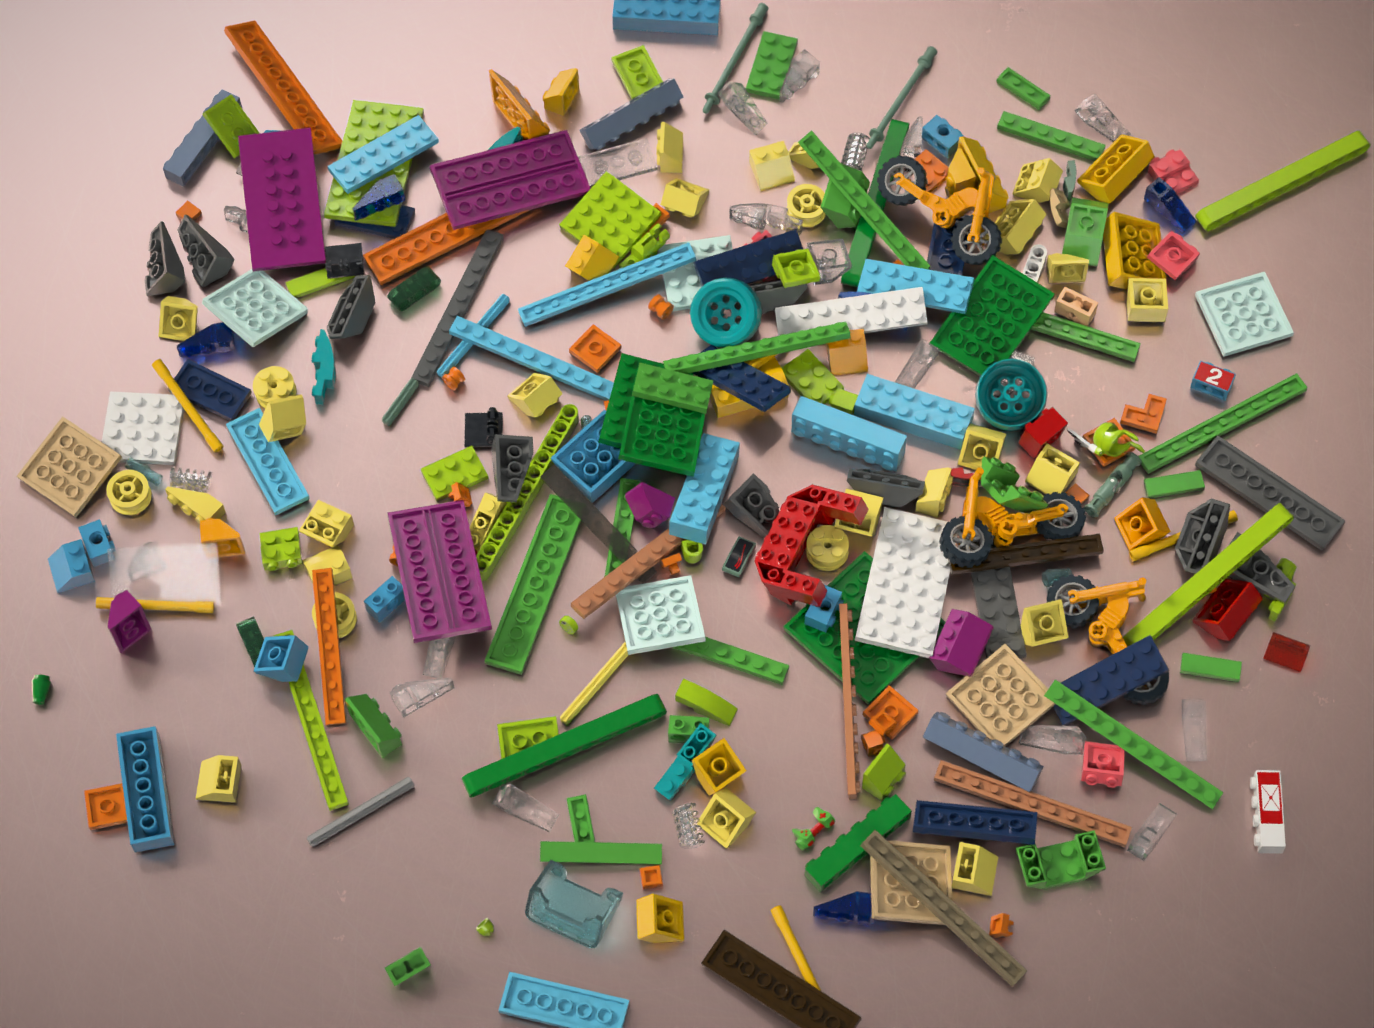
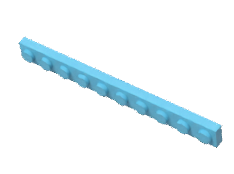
M686 243L518 308V312L524 327H527L697 261L690 243Z
M459 316L456 317L449 330V334L539 373L551 376L553 379L602 400L608 401L610 399L614 384L612 381Z

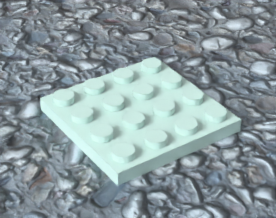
M727 235L666 244L658 252L660 254L690 243L696 260H700L732 250L733 247L731 237ZM694 262L663 273L667 301L674 305L673 311L691 309L693 298L701 288ZM725 295L723 301L725 303L729 302V296Z
M252 269L202 299V304L252 347L260 344L308 313V308L267 273L264 271L253 272Z
M1265 272L1203 289L1195 293V297L1223 357L1289 338L1294 334Z
M691 575L627 586L616 594L628 655L706 641Z

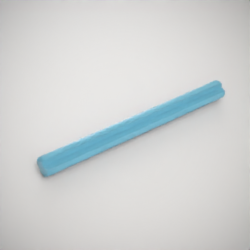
M501 294L477 324L488 328L510 302L509 297ZM462 340L437 370V375L442 378L445 374H448L449 370L457 365L474 344Z

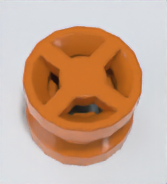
M452 367L449 370L450 372L442 377V380L451 390L455 391L458 388V384L463 383L466 379L460 370Z

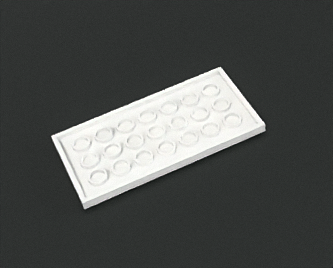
M887 507L884 508L855 641L926 658L933 656L950 574L948 558L946 559L943 556L944 553L943 551L941 552V544H939L942 530L947 521Z

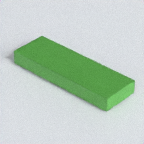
M1009 67L997 78L999 84L1038 110L1050 99L1048 93Z
M1201 470L1144 479L1148 498L1205 489Z
M1182 653L1180 673L1239 682L1242 662Z
M586 794L566 798L574 841L595 842Z

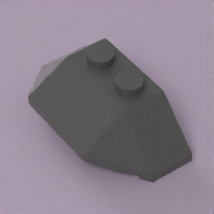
M370 275L355 276L353 282L340 296L327 325L328 337L330 339L347 338L363 333L376 303Z
M781 279L748 284L760 300L762 314L773 311L777 307L794 305L808 288L807 284L784 288Z
M849 469L847 482L855 491L884 497L882 504L889 507H902L923 494L925 481L906 475L871 469Z
M1211 498L1206 503L1188 512L1175 546V550L1186 572L1196 574L1217 556L1227 529L1230 504Z

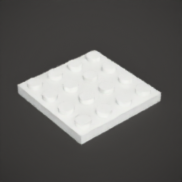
M110 391L102 443L122 456L119 462L175 465L184 408L172 394Z

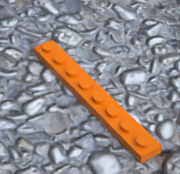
M333 569L312 570L325 723L327 726L346 724Z

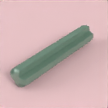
M411 378L382 417L384 424L390 426L418 388L419 382Z

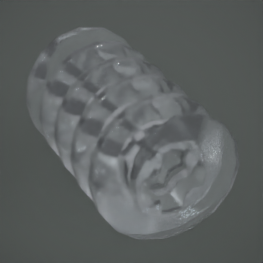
M862 133L850 134L847 137L841 164L862 171L868 149L866 144L870 138Z
M173 466L169 477L170 487L207 493L211 486L212 472L209 471L208 475L205 476V472L202 470L200 475H198L197 470L194 469L193 473L190 474V469L187 468L185 473H183L181 467L175 472V467Z
M696 803L683 804L672 812L673 817H675L674 823L677 825L676 831L680 840L679 844L682 848H697L705 843V841L699 840L703 837V833H697L702 827L695 825L700 822V818H693L698 815V811L692 810L696 808Z

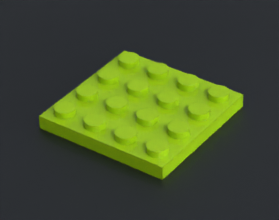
M606 171L559 226L579 242L583 235H586L618 255L619 259L613 267L615 268L662 214L658 209Z

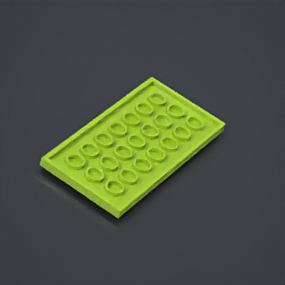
M353 100L338 160L418 115L423 118L424 109L422 107ZM413 158L349 194L333 177L324 211V218L396 227Z

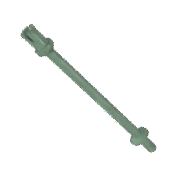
M759 3L754 14H751L749 17L751 23L712 93H706L705 95L707 102L703 107V113H709L713 105L719 104L720 99L718 95L755 28L763 23V18L769 9L766 4Z
M928 47L923 56L919 57L918 67L877 129L872 128L869 131L871 138L866 144L868 149H872L877 141H883V131L923 70L930 68L931 61L938 53L936 48Z

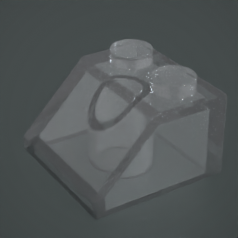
M843 238L807 243L806 249L809 248L820 274V281L813 282L814 285L832 283L852 268Z

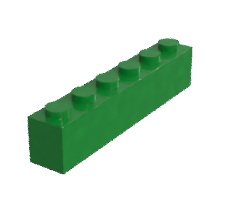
M896 794L891 798L889 796L886 797L878 809L869 811L866 819L862 822H856L851 827L849 833L840 835L832 847L827 846L820 853V857L816 860L811 859L805 865L806 878L821 893L868 854L860 845L874 830L886 839L911 818L912 810Z

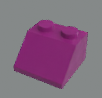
M643 482L625 494V498L636 521L642 523L644 527L653 529L670 518L675 497Z

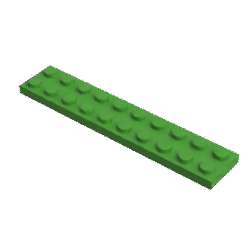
M550 494L484 660L485 664L522 675L586 511V504Z

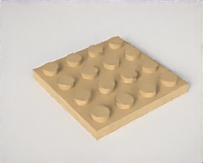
M62 416L16 477L76 518L121 460L122 456Z
M1006 644L976 667L972 677H964L946 693L949 700L978 731L983 732L986 737L992 740L1001 741L1005 747L1055 705L1054 702L1044 696L1048 688Z
M888 841L952 900L950 846ZM870 855L872 919L945 925Z

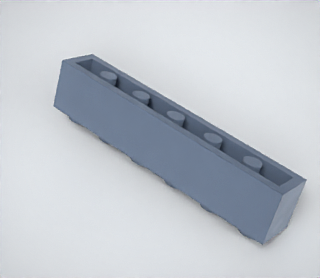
M670 78L579 131L588 148L596 149L597 151L605 147V143L609 140L613 142L619 139L621 133L633 131L635 125L647 123L650 121L649 117L654 114L658 116L664 113L665 108L668 106L674 107L680 103L679 100L684 98L675 78Z
M221 89L213 97L212 103L204 109L203 113L232 93ZM232 94L242 108L240 97ZM203 115L199 120L195 121L191 131L184 136L183 142L179 147L175 148L171 158L163 165L165 178L183 187L219 140V137Z
M936 712L931 717L923 735V738L1028 792L1035 787L1044 767L1036 759L1027 758L1020 751L1005 747L1001 741L992 740L986 737L983 732L974 731L968 728V725L964 722L955 721L943 712Z

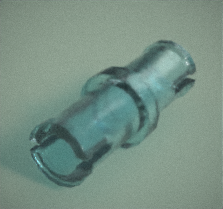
M132 457L127 460L126 464L128 465H125L126 469L142 473L148 481L156 486L161 483L163 475L150 469V466L147 464L143 465Z

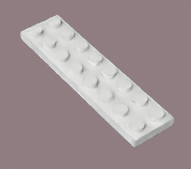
M923 287L775 308L778 336L845 321L849 330L864 329V333L928 325Z

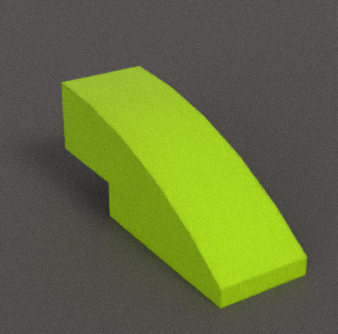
M684 678L675 694L676 702L691 707L694 712L727 726L731 725L738 710L737 707L720 696Z

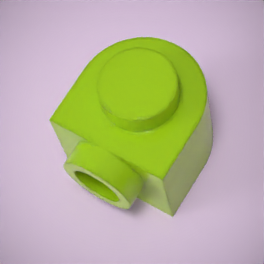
M687 539L682 541L681 550L685 561L697 563L701 560L703 552L702 543Z

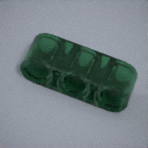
M426 266L393 288L387 298L399 311H404L440 285L441 279L429 266Z
M253 616L236 623V626L255 667L264 638Z

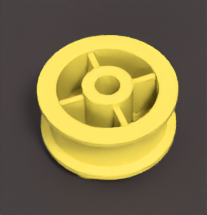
M802 184L793 188L787 197V215L789 219L801 227H814L821 223L826 216L820 208L825 194L824 191L812 184Z
M267 367L261 370L253 381V391L257 402L265 409L269 401L287 398L291 395L296 396L297 393L291 373L283 367Z
M120 471L107 484V496L114 510L120 514L136 515L145 510L150 504L152 498L150 486L146 477L138 471Z
M823 525L815 528L809 534L806 542V555L813 567L822 571H833L845 564L849 554V540L844 531L832 525Z
M335 592L339 638H343L354 629L357 615L351 599L342 593ZM314 603L312 608V618L317 629L316 610Z

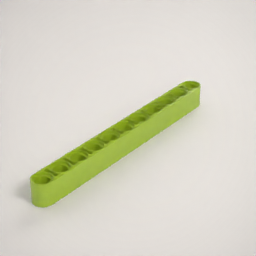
M1355 131L1202 208L1197 212L1195 218L1205 231H1211L1363 154L1370 148L1371 144L1360 131Z
M567 404L559 412L529 464L517 502H507L476 555L478 567L485 568V570L479 571L481 581L487 580L492 574L552 470L554 463L551 457L567 444L578 425V409L575 405ZM533 475H539L537 478L531 477ZM524 490L530 491L528 493H523ZM517 505L521 506V507L518 508V509L513 508L514 506H517ZM506 521H512L510 524H505ZM498 536L503 537V539L497 540L495 538ZM488 552H494L493 555H486Z
M1281 503L1275 505L1126 633L1123 639L1127 647L1149 635L1152 636L1153 640L1159 637L1293 521L1294 516Z

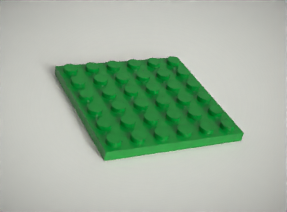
M864 551L827 586L841 591L842 600H844L843 604L847 603L848 610H852L853 621L849 622V629L853 628V640H850V647H854V659H851V666L855 667V678H852V685L856 686V695L869 706L920 656L855 641L873 558ZM807 604L784 625L783 629L843 682L840 611H836L834 615L836 616L835 623L825 633L805 624V615L810 607ZM822 607L821 610L828 611L829 608ZM941 617L936 641L938 640L941 631L946 623Z

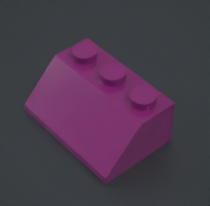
M128 590L117 594L114 600L111 601L108 620L109 632L120 653L151 630L141 604Z
M951 609L934 647L933 656H930V660L938 671L972 677L992 633L993 625L970 612Z

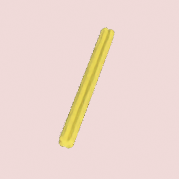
M626 642L560 716L562 723L569 725L627 658Z

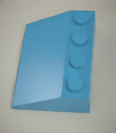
M605 409L551 457L553 463L578 492L591 503L597 500L636 464L619 460L620 448L598 443L606 414Z

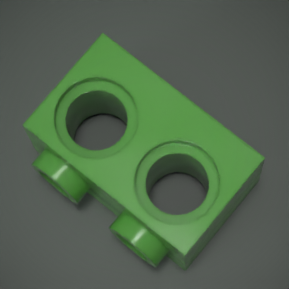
M670 715L668 741L670 743H686L700 723L709 729V718Z
M420 946L386 966L385 970L394 986L431 964Z

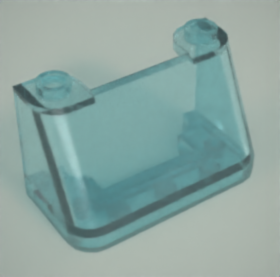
M550 860L529 890L525 908L526 917L530 921L588 948L597 947L622 900L623 892L614 888H606L602 895L567 880L566 868L562 864Z

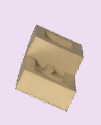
M1052 188L1050 190V204L1057 226L1067 229L1069 216L1066 209L1071 205L1063 191Z

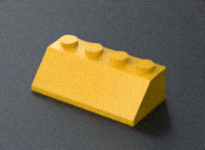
M1121 134L1077 179L1078 184L1096 200L1110 204L1155 158L1149 141Z
M963 136L959 137L958 149H962L976 176L974 188L978 190L982 176L977 173L978 168L982 167L995 176L989 213L1005 208L1009 199L1006 189L1002 188L1000 177L995 175L993 164L991 161H988L984 147L980 146L978 140Z

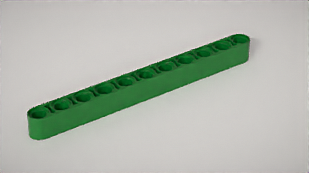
M891 119L868 191V195L882 211L887 200L878 190V172L880 169L882 170V165L888 162L890 158L901 156L909 130L908 122ZM893 175L890 178V182H893ZM862 215L841 278V284L857 288L865 260L869 258L876 236V231Z
M653 694L464 775L461 780L469 797L478 796L664 716L667 710L659 694Z

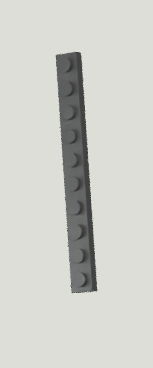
M488 229L485 231L411 377L417 380L419 384L427 387L430 386L454 338L453 335L449 334V330L457 316L464 318L504 239L503 234Z

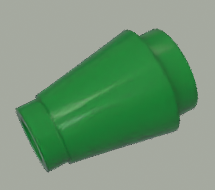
M34 675V679H32L34 704H45L51 685L50 676Z

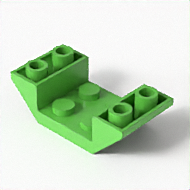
M1072 197L1062 254L1089 259V265L1097 267L1109 203Z
M984 456L982 458L984 473L981 476V485L999 504L1023 513L1047 508L1048 504L1043 500L1044 496L1037 491L1030 492L1023 486H1015L1020 475L1015 471L1016 467L1008 462L1004 464L995 457L990 459Z
M1095 830L1076 834L1074 840L1037 848L1035 843V845L1031 844L1016 848L1026 886L1031 888L1048 889L1084 881L1106 869Z

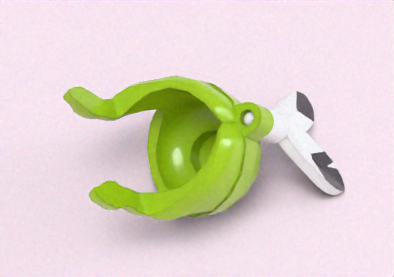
M1105 422L1096 429L1093 437L1094 444H1090L1075 431L1067 429L1069 434L1075 438L1074 441L1088 448L1098 456L1106 454L1117 457L1128 450L1130 446L1145 453L1141 445L1132 441L1119 444L1117 442L1118 438L1124 434L1137 442L1139 439L1134 433H1130L1127 430H1118V427L1111 422Z

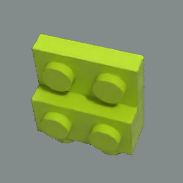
M809 248L773 255L772 266L777 278L781 279L784 288L820 281V274Z
M298 527L259 533L264 570L275 571L279 568H294L303 564Z

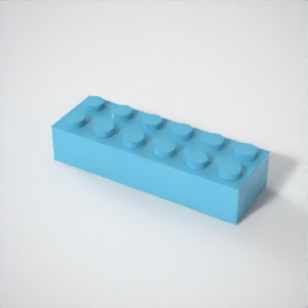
M867 374L855 403L854 416L961 450L966 430L973 421L975 408Z
M800 396L792 413L791 432L798 437L809 438L817 444L822 443L833 450L846 452L851 457H859L867 463H875L886 470L897 472L905 454L907 435Z
M703 433L694 476L687 475L669 521L670 535L702 544L707 543L739 458L740 442Z

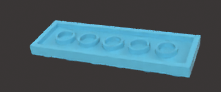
M418 115L330 164L328 171L346 193L349 194L438 144L439 138Z
M866 259L857 292L876 294L923 287L925 307L966 314L974 278Z
M258 408L227 423L226 427L276 516L309 500L310 497L279 441H267L259 426L263 413Z
M509 972L498 1011L501 1014L560 1028H623L629 1000Z

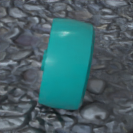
M724 277L714 279L698 290L691 303L690 317L694 330L701 339L712 346L725 348L727 346L743 344L754 336L761 323L762 309L757 294L750 286L735 278ZM725 295H728L730 298L727 303L723 301ZM714 302L718 305L716 310L711 308V304ZM737 302L740 303L741 309L735 308ZM730 309L732 314L726 318L724 310ZM737 316H741L739 324L735 321ZM713 317L718 318L717 324L712 323L711 319ZM726 323L730 325L728 331H725L723 328Z
M1003 359L993 363L980 376L975 391L976 405L982 417L992 426L1006 431L1021 430L1025 428L1027 423H1034L1041 416L1048 396L1046 383L1038 369L1030 363L1019 359ZM1007 379L1008 384L1003 386L1001 380ZM1016 379L1023 382L1021 386L1015 384ZM1012 389L1017 393V396L1014 395V398H1010V395L1006 394V392ZM995 391H999L1001 393V396L999 398H995L993 396V393ZM1024 391L1029 393L1030 396L1028 398L1022 397ZM1002 403H1006L1008 405V408L1006 410H1002L1000 408V405ZM1017 403L1022 405V409L1019 411L1014 407Z

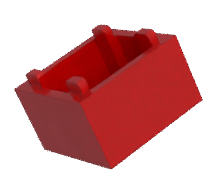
M1053 407L1049 410L1045 408L1040 418L1034 423L1029 422L1025 425L1026 429L1020 435L1021 439L1018 444L1035 459L1046 444L1052 445L1061 437L1068 422Z

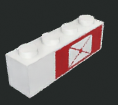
M1256 770L1254 776L1250 778V788L1254 789V796L1251 799L1252 808H1255L1253 827H1256L1257 834H1254V845L1258 846V853H1283L1286 842L1280 770Z

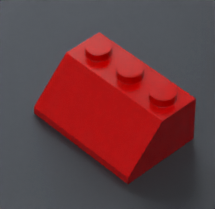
M1225 579L1194 616L1192 622L1216 639L1230 641L1247 621L1251 613L1258 607L1263 598L1252 582Z

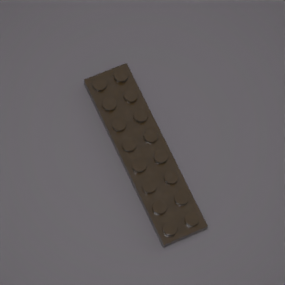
M723 930L701 962L702 966L799 1028H856L862 1019L858 1014L726 930Z

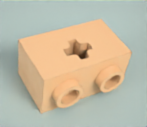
M1064 287L1056 300L1054 312L1076 323L1089 326L1096 314L1098 302Z

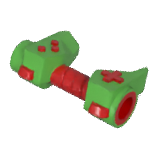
M815 807L813 815L818 823L811 830L792 829L794 836L797 838L795 843L801 850L812 846L815 842L814 837L823 828H829L835 824V819L829 812Z

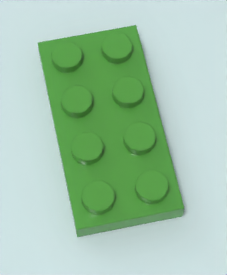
M763 31L746 85L747 93L775 99L781 98L798 38Z
M640 363L632 396L706 414L713 380Z

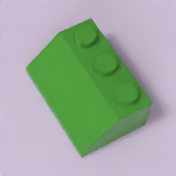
M842 164L867 193L870 181L863 172ZM829 179L820 208L837 228L856 227L860 213Z
M361 694L345 699L349 715L382 758L402 745L400 740L402 737L401 733L396 727L392 728L389 724L391 720L385 712L381 713L378 708L380 706L374 698L370 699L367 694Z

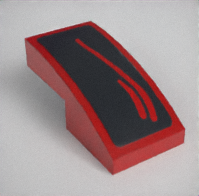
M963 467L951 469V476H953L951 485L968 487L969 480L974 473L964 474ZM981 478L978 481V487H983L981 485Z

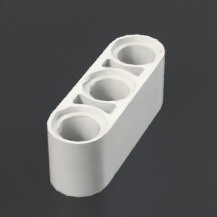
M1037 244L1031 248L1022 273L1037 283L1040 280L1046 262L1047 249L1045 246Z

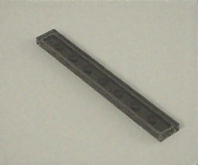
M555 464L540 476L546 485L621 563H624L638 552ZM652 566L648 571H646L643 575L637 578V580L641 584H644L647 581H649L657 573V571Z

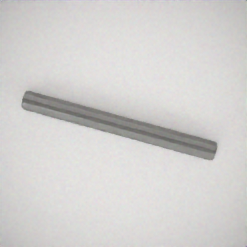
M410 777L403 779L307 837L309 844L312 847L318 845L414 787L412 779Z

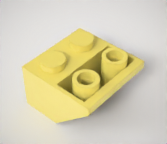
M661 122V129H657V165H660V172L682 173L683 132L665 122Z
M1051 158L1024 164L1012 194L1027 200L1035 199L1037 203L1049 201L1050 190L1052 188L1057 189L1063 170Z
M302 394L291 395L278 400L273 399L268 402L259 423L268 442L302 435L306 426Z
M1046 444L1036 458L1025 482L1044 494H1052L1053 492L1061 494L1078 473L1080 462Z
M951 468L928 470L923 494L918 497L916 503V512L938 518L939 512L944 511L946 498L950 495L953 476H951Z
M846 488L845 493L862 497L869 510L861 525L836 519L835 528L871 537L874 536L884 497Z
M318 500L299 532L333 548L345 541L354 526L351 514Z
M217 755L202 761L196 800L236 803L242 766L239 758L236 756Z
M960 842L952 888L992 896L998 856L981 846Z

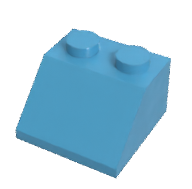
M81 539L63 544L48 558L57 593L95 582L86 548Z
M296 635L265 637L253 672L281 682L298 681L309 646Z

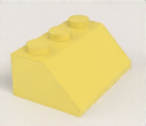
M1035 199L1010 201L995 221V224L1001 231L1002 244L1000 243V252L1006 255L1019 254L1024 249L1027 241L1032 238L1037 227L1042 224V220L1047 214ZM988 233L985 235L986 241H989Z

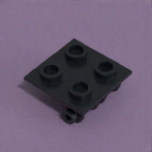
M362 243L325 247L327 279L364 275Z
M490 407L487 413H465L464 447H492L495 434L502 435L503 412H498L495 407Z

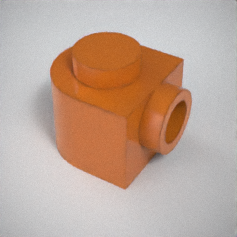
M876 730L861 735V741L867 756H877L885 744L884 736L880 735Z

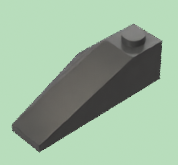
M184 215L177 231L183 247L187 248L189 254L187 256L188 262H191L194 268L192 270L193 276L202 287H205L227 275L235 259L222 244L188 215Z
M160 221L150 233L148 251L151 252V256L146 266L149 268V276H145L147 296L175 292L179 286L184 284L186 279L183 264L165 223Z
M495 434L492 443V465L497 501L517 502L534 453L533 437Z
M754 473L723 504L737 519L763 538L768 535L774 519L777 518L780 512L777 502L775 503L770 495L768 486Z
M1237 532L1230 544L1242 534ZM1261 549L1228 576L1233 580L1252 582L1257 591L1282 603H1286L1295 589L1294 584L1272 563L1271 559Z

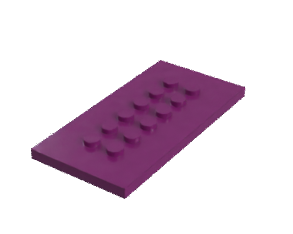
M311 128L238 136L252 271L326 263Z
M567 130L430 165L431 174L453 230L586 195L591 189Z
M459 500L388 512V520L414 643L492 630L464 501Z

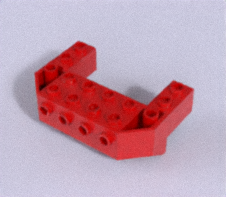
M813 484L787 496L754 560L760 578L772 596L788 605H792L795 600L820 607L828 591L822 581L796 573L794 570L807 547L806 542L809 534L818 524L833 525L835 519L858 525L862 524L869 510L862 497Z

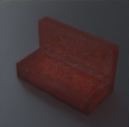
M1273 632L1264 659L1301 672L1311 645Z

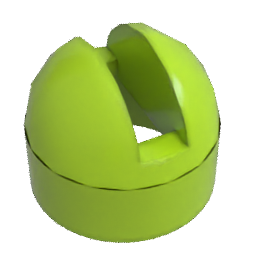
M486 918L476 927V930L483 936H489L490 932L494 931V925Z

